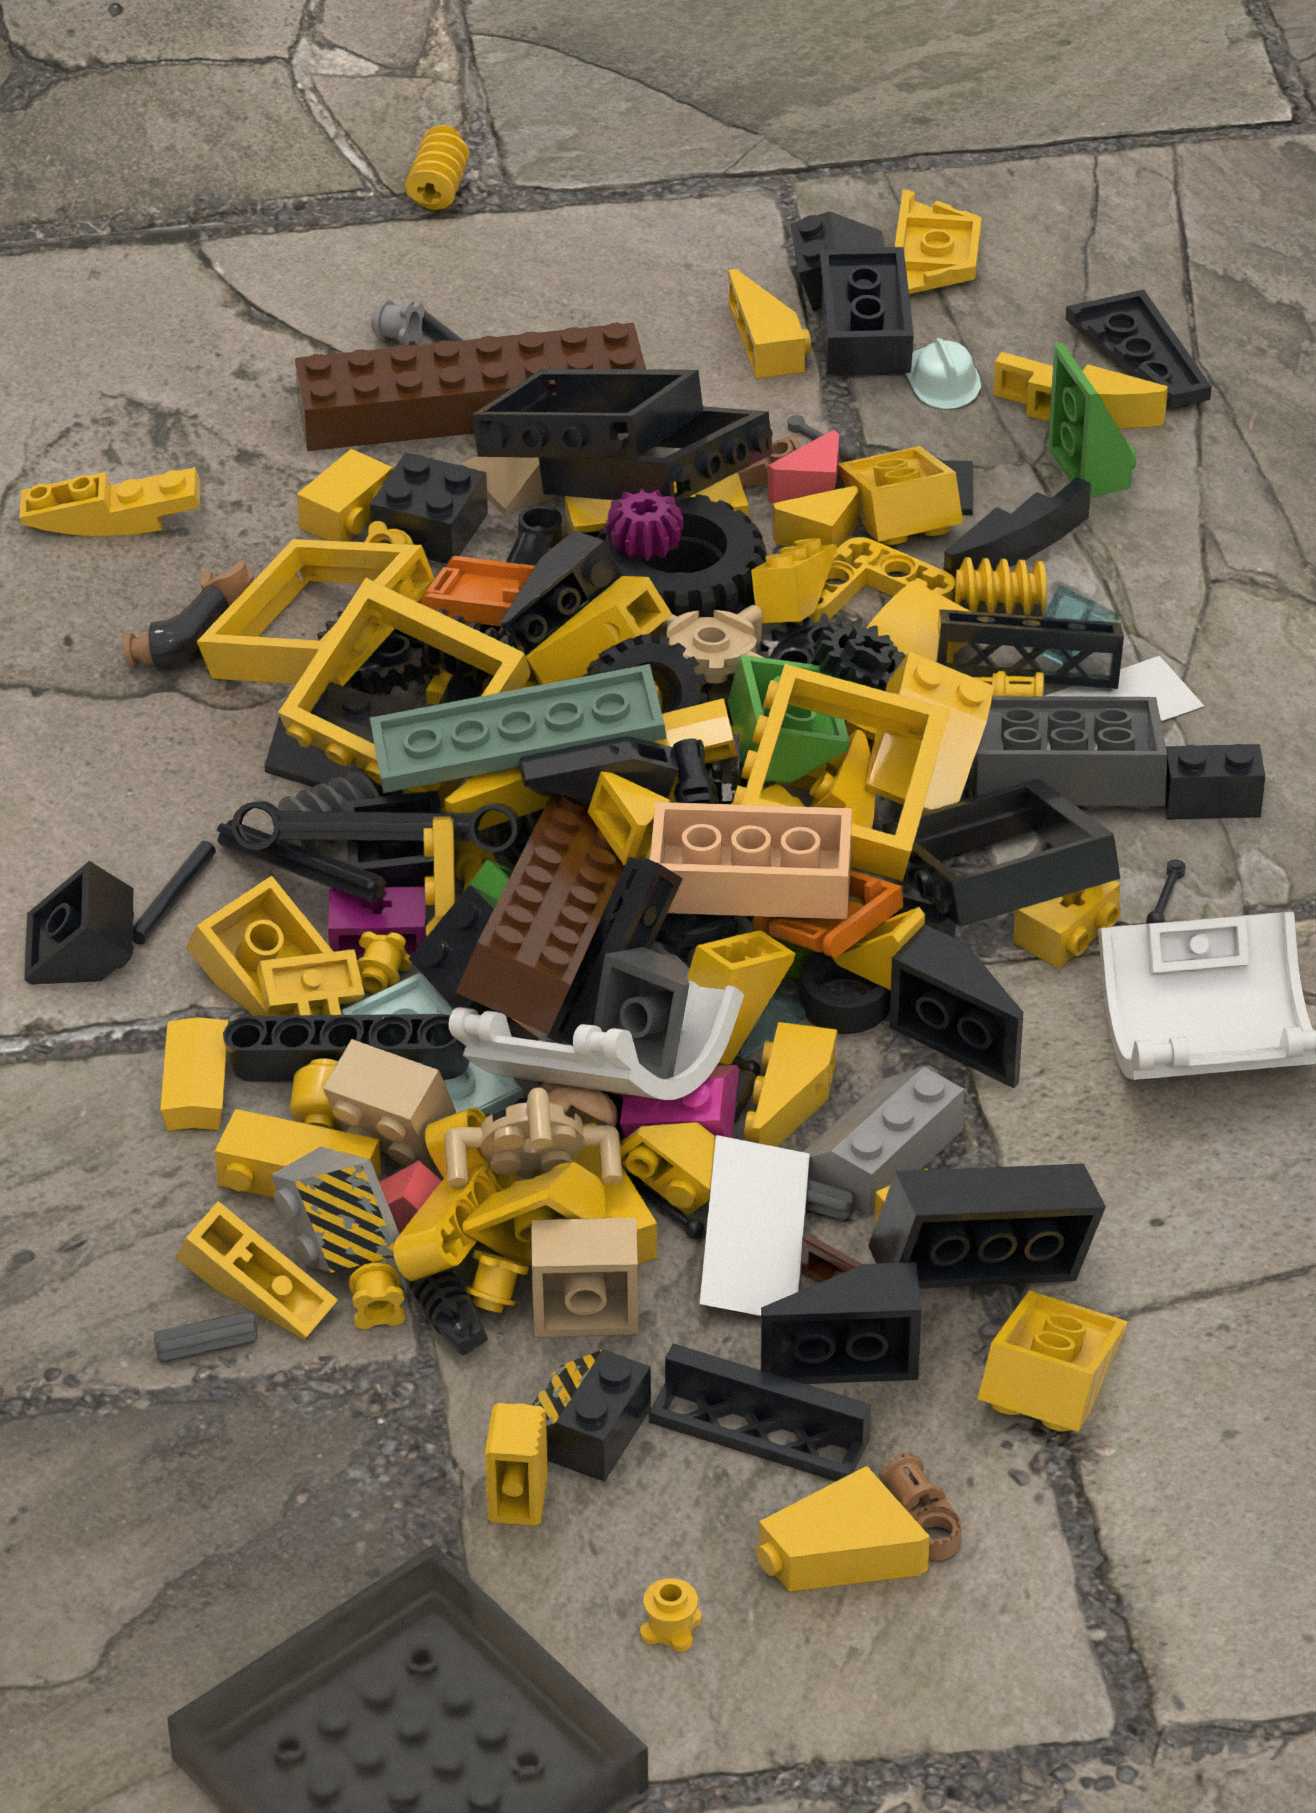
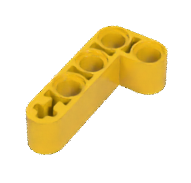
M471 1107L428 1124L425 1129L426 1147L443 1180L396 1238L393 1246L396 1265L402 1275L410 1281L422 1279L460 1264L477 1242L476 1239L463 1232V1222L490 1195L505 1190L511 1184L517 1182L516 1173L499 1175L491 1171L490 1161L484 1157L481 1148H466L468 1184L461 1188L448 1186L445 1134L450 1128L481 1127L482 1122L487 1117L476 1107Z

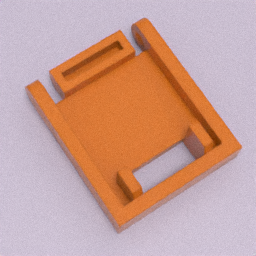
M453 556L447 563V567L442 568L429 586L420 604L435 611L442 608L446 609L449 612V617L452 619L457 615H461L465 618V622L471 623L476 621L480 624L503 627L501 620L535 566Z
M850 869L849 896L864 900L865 905L848 900V919L754 916V929L816 952L824 951L825 955L836 958L903 908L902 886Z

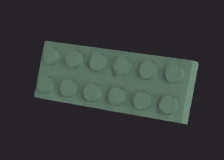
M650 664L370 718L383 793L407 790L438 782L454 781L490 772H501L519 767V760L523 756L630 736L650 742L667 739Z

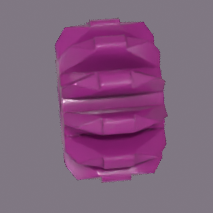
M641 488L638 494L623 492L622 499L611 501V508L606 520V534L608 535V541L613 544L616 553L627 552L629 560L640 556L649 561L650 557L654 555L666 558L668 550L678 548L681 530H683V516L681 515V508L675 505L674 497H662L660 490H656L653 493H645Z

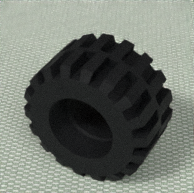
M650 634L639 635L635 638L630 637L598 654L599 658L592 661L586 669L590 675L650 664L653 679L658 684L662 693V714L707 703L708 694L700 693L699 687L706 684L704 674L697 676L693 669L699 665L696 658L692 656L686 659L683 653L687 648L680 643L670 646L668 645L669 638L661 635L651 639Z

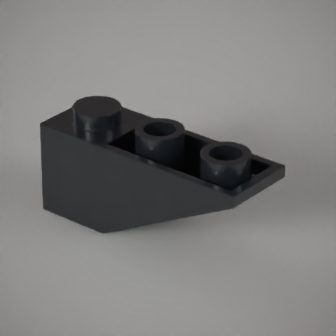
M574 530L540 558L501 620L506 633L513 637L515 649L519 645H523L525 647V656L528 655L623 576L605 541Z
M630 736L523 756L519 760L523 786L529 787L533 792L544 796L559 794L571 797L586 806L590 805L601 771L618 775L667 799L679 771L673 747Z

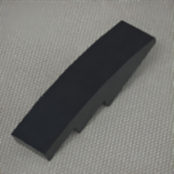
M1076 477L1052 498L1036 492L1013 513L996 507L944 551V571L950 573L955 579L956 569H960L965 557L971 558L974 570L978 569L983 558H988L992 571H995L1000 559H1006L1009 567L1017 564L1018 560H1026L1044 550L1089 518L1091 483Z

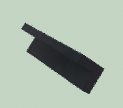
M939 609V639L936 663L971 677H993V673H998V671H1005L1007 676L1035 677L1037 672L1044 673L1045 684L1118 689L1124 642L1121 623ZM948 641L969 643L977 655L966 664L946 663ZM979 644H990V645H988L985 649H983ZM1002 645L1014 646L1023 658L1012 667L1006 668L998 667L989 655ZM1024 647H1031L1034 649L1031 652H1028ZM1047 649H1058L1069 661L1057 671H1045L1035 659ZM1069 650L1081 652L1074 656ZM1093 652L1111 653L1109 675L1089 674L1081 662ZM984 661L988 666H979L978 664ZM1028 664H1030V666H1031L1034 670H1032V669H1023V668L1026 667ZM1075 667L1079 673H1072L1069 671Z
M629 857L549 1035H547L549 1039L560 1044L573 1046V1036L577 1027L581 1024L593 1025L605 954L639 947L651 950L683 878L655 861L644 857L642 861Z
M673 1343L665 1357V1384L649 1411V1423L823 1478L838 1481L854 1472L870 1440L871 1404ZM677 1396L696 1402L699 1410L681 1414L668 1410L674 1397ZM734 1414L744 1417L749 1425L732 1430L720 1426L717 1419ZM782 1429L794 1433L798 1441L780 1445L770 1442L766 1434ZM834 1445L848 1451L842 1463H837L821 1458L816 1450Z

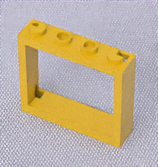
M292 539L197 640L211 678L297 684L333 627L320 641L259 637V635L310 581L362 584L365 578H368L419 602L434 581V576L422 545ZM300 570L301 575L298 578L296 573ZM371 618L330 682L344 686L395 628Z
M365 578L278 713L285 727V734L297 739L300 746L308 748L310 745H313L325 751L326 756L340 766L349 767L352 764L364 770L368 778L382 786L375 744L310 713L371 618L379 620L493 675L494 677L482 696L522 689L531 673L525 653ZM465 777L454 781L413 787L404 790V793L411 794L439 790L441 808L445 810L444 800L460 787Z
M785 664L780 681L770 680L763 708L770 709L769 717L759 715L752 742L760 744L758 752L749 750L747 753L741 778L748 779L747 788L737 786L732 805L786 806L761 799L760 796L788 705L922 741L896 834L891 835L852 824L850 867L903 881L951 709Z

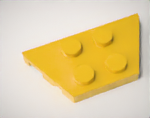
M902 190L895 247H904L909 294L975 279L982 217L967 211L956 210L951 205L936 201L933 207L915 201V192Z

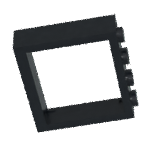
M541 369L473 413L472 417L478 457L638 459L704 411L699 370ZM549 380H555L556 392L550 390ZM617 422H627L628 433H618Z
M703 406V413L655 446L680 449L664 458L641 456L638 459L539 458L543 494L614 501L622 499L623 492L638 494L642 488L645 493H653L656 490H660L662 497H674L675 504L773 454L771 437L773 432L770 428L769 411ZM617 422L618 433H628L627 422ZM673 482H676V488H677V492H676V493L674 492V483H673Z
M1035 779L923 812L903 882L919 892L920 896L932 903L941 914H945L959 927L1115 881L1121 879L1114 834L1043 781ZM899 820L882 824L883 832L895 835ZM1032 831L1055 847L961 876H956L938 861L941 858Z

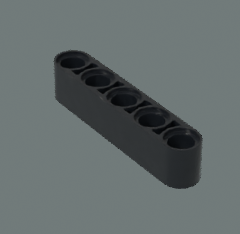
M450 1015L244 1016L231 1021L223 1032V1040L234 1073L243 1081L250 1082L293 1081L295 1073L308 1065L312 1060L332 1059L339 1061L351 1039L437 1069L443 1080L454 1079L462 1075L470 1063V1060L463 1056L466 1046L450 1033Z

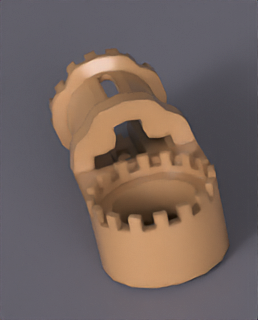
M905 1452L902 1454V1458L899 1454L896 1455V1461L894 1462L889 1459L887 1462L890 1466L882 1468L884 1472H879L878 1476L880 1478L878 1479L924 1530L932 1527H942L951 1533L949 1537L943 1538V1540L930 1539L929 1560L942 1561L956 1555L961 1545V1521L959 1515L945 1498L941 1487L930 1483L923 1473L924 1465L919 1456H913L911 1453ZM905 1468L910 1471L909 1475L904 1471Z

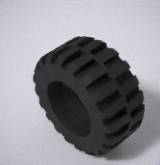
M696 494V497H688L675 504L681 508L683 530H681L678 548L668 550L666 558L654 555L650 557L649 561L640 556L629 560L627 552L616 553L613 544L608 541L606 525L597 536V538L605 541L622 575L649 577L670 612L676 616L699 611V618L714 617V610L738 614L747 607L755 605L751 570L766 562L763 536L757 526L751 523L750 518L741 510L733 511V507L722 500L713 502L710 501L709 496ZM674 572H686L684 574H674Z

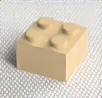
M351 1039L323 1087L332 1107V1112L336 1116L342 1131L379 1139L380 1151L388 1154L401 1165L408 1167L420 1161L428 1169L433 1170L436 1164L426 1147L425 1129L428 1124L457 1113L439 1070Z
M636 1218L532 1220L534 1337L639 1335Z

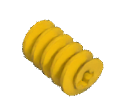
M434 126L425 132L404 184L407 195L426 209L441 210L452 204L470 159L466 143L459 132L452 126Z
M965 557L960 569H956L954 603L962 606L963 601H967L970 611L977 612L981 602H985L988 613H995L999 603H1003L1006 614L1012 615L1017 604H1021L1025 616H1030L1034 606L1039 605L1042 616L1045 617L1047 573L1043 561L1037 560L1032 572L1029 573L1024 560H1018L1014 571L1011 572L1006 559H1000L996 570L992 571L988 558H983L978 569L974 570L971 558Z

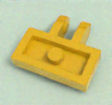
M354 949L261 960L256 968L266 1013L294 1010V1015H311L310 1008L323 1006V1015H342L339 1004L359 1002L365 995Z

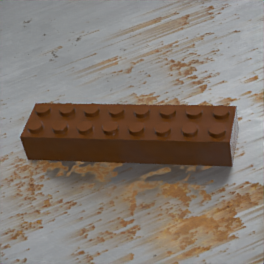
M634 322L624 324L611 323L605 326L586 328L570 327L565 330L526 332L519 335L500 337L485 336L480 339L461 341L446 340L433 344L414 346L399 345L394 348L375 350L359 349L347 353L314 354L309 357L295 358L297 399L307 451L475 433L473 413L541 369H646ZM549 380L550 390L556 392L555 380Z
M559 794L550 796L477 942L455 992L548 1035L624 868L623 863L588 814L589 806L577 802L574 798Z

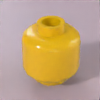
M332 1059L312 1060L308 1065L295 1073L289 1113L294 1121L342 1130L323 1090L338 1061Z

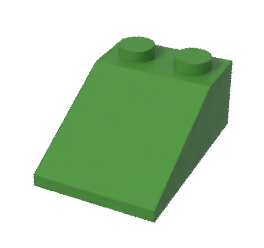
M1054 344L1048 439L1049 451L1070 482L1074 478L1079 477L1091 483L1090 498L1131 488L1132 469L1136 468V455L1132 445L1127 444L1099 394L1064 344Z

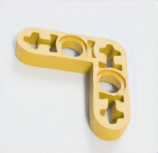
M865 537L851 538L837 548L826 581L840 579L846 583L833 585L825 582L819 604H817L814 614L810 615L809 618L813 623L819 622L822 613H826L830 620L865 585L894 597L902 588L914 580L954 602L955 579L950 573L872 539ZM891 572H903L908 575L904 577H892L887 574ZM803 620L796 623L802 626Z

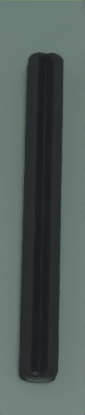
M229 820L226 824L220 823L217 827L219 832L217 842L221 846L371 904L375 903L377 899L383 900L387 894L384 890L386 885L385 879L374 873L286 840H278L272 846L261 850H250L241 846L234 838L231 827L232 820ZM242 824L243 833L252 842H264L272 836Z

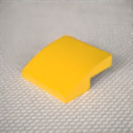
M912 580L878 612L866 629L876 625L878 626L879 636L889 635L890 640L894 642V646H897L898 651L904 652L905 655L910 651L936 662L939 639V609L969 610ZM948 641L946 663H953L954 654L968 643Z

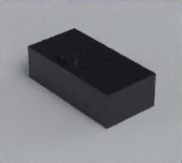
M1084 1164L895 1171L868 1247L876 1264L916 1262L919 1289L1076 1281L1106 1206Z

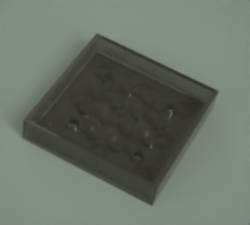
M435 1544L167 1717L172 1760L224 1813H614L649 1789L648 1747ZM419 1663V1664H428V1665H426V1666H417L416 1664ZM289 1750L296 1751V1753L292 1755L282 1754L283 1752ZM526 1765L535 1766V1768L531 1770H525L521 1767Z

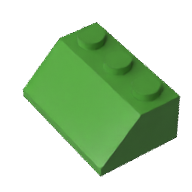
M740 655L728 698V706L743 767L748 751L758 752L760 744L752 742L759 715L769 717L770 709L763 708L770 680L780 681L784 665L788 664L832 677L831 673L821 672L819 665ZM788 705L765 783H772L774 781L792 783L847 751L850 740L845 721Z

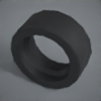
M815 951L804 961L800 972L799 1001L802 1013L812 1024L821 1028L836 1029L837 1033L851 1034L861 1033L876 1027L887 1017L890 1010L891 990L838 966L831 956L824 954V951ZM851 979L860 981L870 986L873 990L857 998L844 999L830 996L821 991L819 987L832 980Z

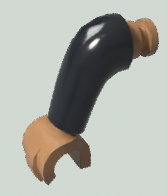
M239 560L234 563L233 569L216 577H213L212 571L202 572L200 577L202 592L180 614L168 620L151 622L149 631L140 632L138 638L133 633L125 634L123 636V653L129 667L138 666L139 660H142L144 665L154 664L158 671L185 668L201 656L202 653L197 640L255 580L252 571L247 568L245 560Z

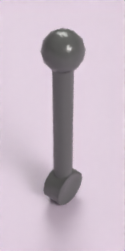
M794 415L787 420L788 430L792 432H803L814 439L825 435L806 425L802 416ZM839 443V453H841V457L845 461H852L857 457L858 452L854 445Z

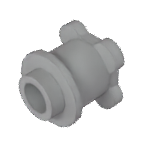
M384 300L372 313L371 328L382 342L399 339L400 344L409 345V343L419 345L423 336L422 318L425 312L422 303H414L413 305L412 303H403L401 306L395 305L391 300Z

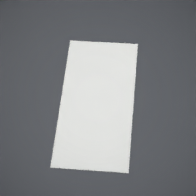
M1160 656L1120 669L1118 689L1071 686L1046 695L1156 697L1161 722L1204 707L1201 701Z
M716 1135L699 1304L761 1316V1307L798 1292L809 1153Z

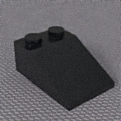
M904 247L819 249L826 375L910 373L914 332Z
M924 924L892 957L889 1028L1005 1085L1015 1088L1019 1083L1024 1012L966 943Z
M916 1262L863 1264L761 1307L760 1370L804 1384L918 1380L921 1301Z

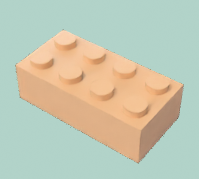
M656 802L650 860L660 863L683 878L668 913L848 919L852 808Z

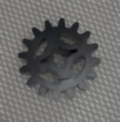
M840 621L838 626L832 623L828 624L826 630L823 629L813 647L816 650L813 659L822 663L819 668L821 672L831 673L832 677L886 691L887 682L906 655L904 652L896 651L893 645L894 642L891 640L879 638L877 631L873 630L869 633L866 627H862L858 623H856L855 627L851 628L844 621Z

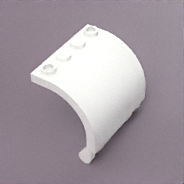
M1294 912L1098 928L1102 984L1108 1026L1118 1064L1128 1079L1138 1080L1316 1064V1030H1313L1302 992Z
M689 981L690 985L674 1076L668 1079L658 1078L639 1064L632 1034L628 1030L611 1028L607 1032H602L598 1026L581 1024L575 1030L573 1046L549 1039L546 1033H543L537 1041L514 1038L511 1036L507 1018L503 1013L486 1011L482 1015H478L476 1010L457 1007L451 1013L449 1030L453 1037L466 1046L463 1056L485 1072L493 1075L662 1100H675L697 1089L710 1076L719 1063L730 1040L744 994L734 986H726V989L722 990L700 987L694 981Z

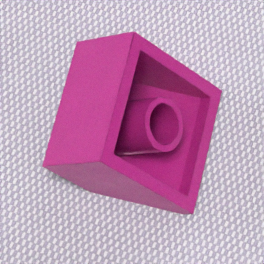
M738 1065L716 1066L710 1076L697 1089L675 1100L623 1094L620 1125L625 1138L641 1126L698 1122L714 1136L733 1138L739 1078Z

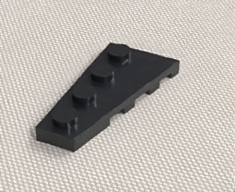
M1144 289L1066 306L1065 320L1131 376L1168 386L1166 405L1169 408L1185 407L1211 400L1212 386Z

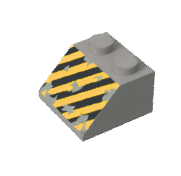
M319 1147L271 1174L277 1190L274 1193L275 1203L281 1214L289 1220L295 1235L292 1239L293 1248L304 1264L332 1273L394 1257L393 1246L400 1234L370 1159Z

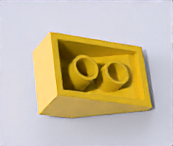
M921 446L838 463V472L845 487L856 485L859 490L858 514L867 533L878 542L882 541V544H900L908 540V535L921 532L928 536L941 535L951 530L950 526L963 524L956 472Z
M909 651L887 682L886 692L951 709L924 803L923 813L960 801L987 723L994 686ZM877 729L864 790L904 805L922 741Z
M270 876L199 923L186 947L214 984L253 1016L294 1015V1010L266 1013L256 969L261 960L333 952L273 876ZM323 1006L310 1008L311 1015H323Z
M1029 1290L991 1342L977 1399L990 1403L993 1409L1003 1414H1024L1041 1420L1043 1425L1056 1431L1073 1430L1079 1432L1092 1411L1124 1336L1128 1321Z

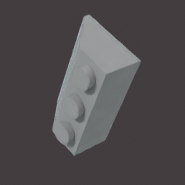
M926 1067L882 1079L803 1151L810 1154L808 1179L851 1191L854 1194L853 1207L871 1216L875 1213V1192L891 1185L895 1171L921 1170L962 1132L964 1089Z

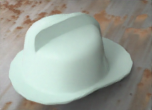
M935 338L933 343L915 350L912 354L911 372L905 373L919 400L937 409H958L969 405L977 398L981 389L979 374L967 349L957 342L943 341L941 338Z

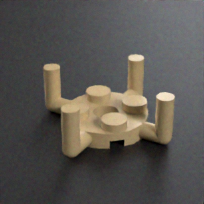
M751 605L738 614L714 610V617L699 618V611L684 613L680 616L672 614L649 633L651 639L661 635L669 638L668 645L672 646L680 643L687 648L683 656L686 659L692 656L696 658L699 665L693 669L698 675L704 674L708 683L716 684L726 681L728 674L736 672L740 655L765 658L757 654V652H761L760 642L762 640L763 611L757 605ZM658 686V700L662 710L663 699Z
M542 1088L532 1089L528 1094L527 1103L506 1107L505 1117L493 1122V1114H491L482 1122L481 1127L450 1128L445 1134L447 1184L453 1188H461L468 1184L466 1148H481L484 1157L490 1161L491 1171L499 1175L516 1173L517 1181L535 1178L537 1170H543L547 1173L559 1164L572 1163V1159L581 1152L583 1146H599L602 1183L605 1185H617L623 1180L618 1130L611 1125L583 1126L581 1117L576 1113L574 1114V1119L565 1116L563 1106L549 1103L548 1093Z

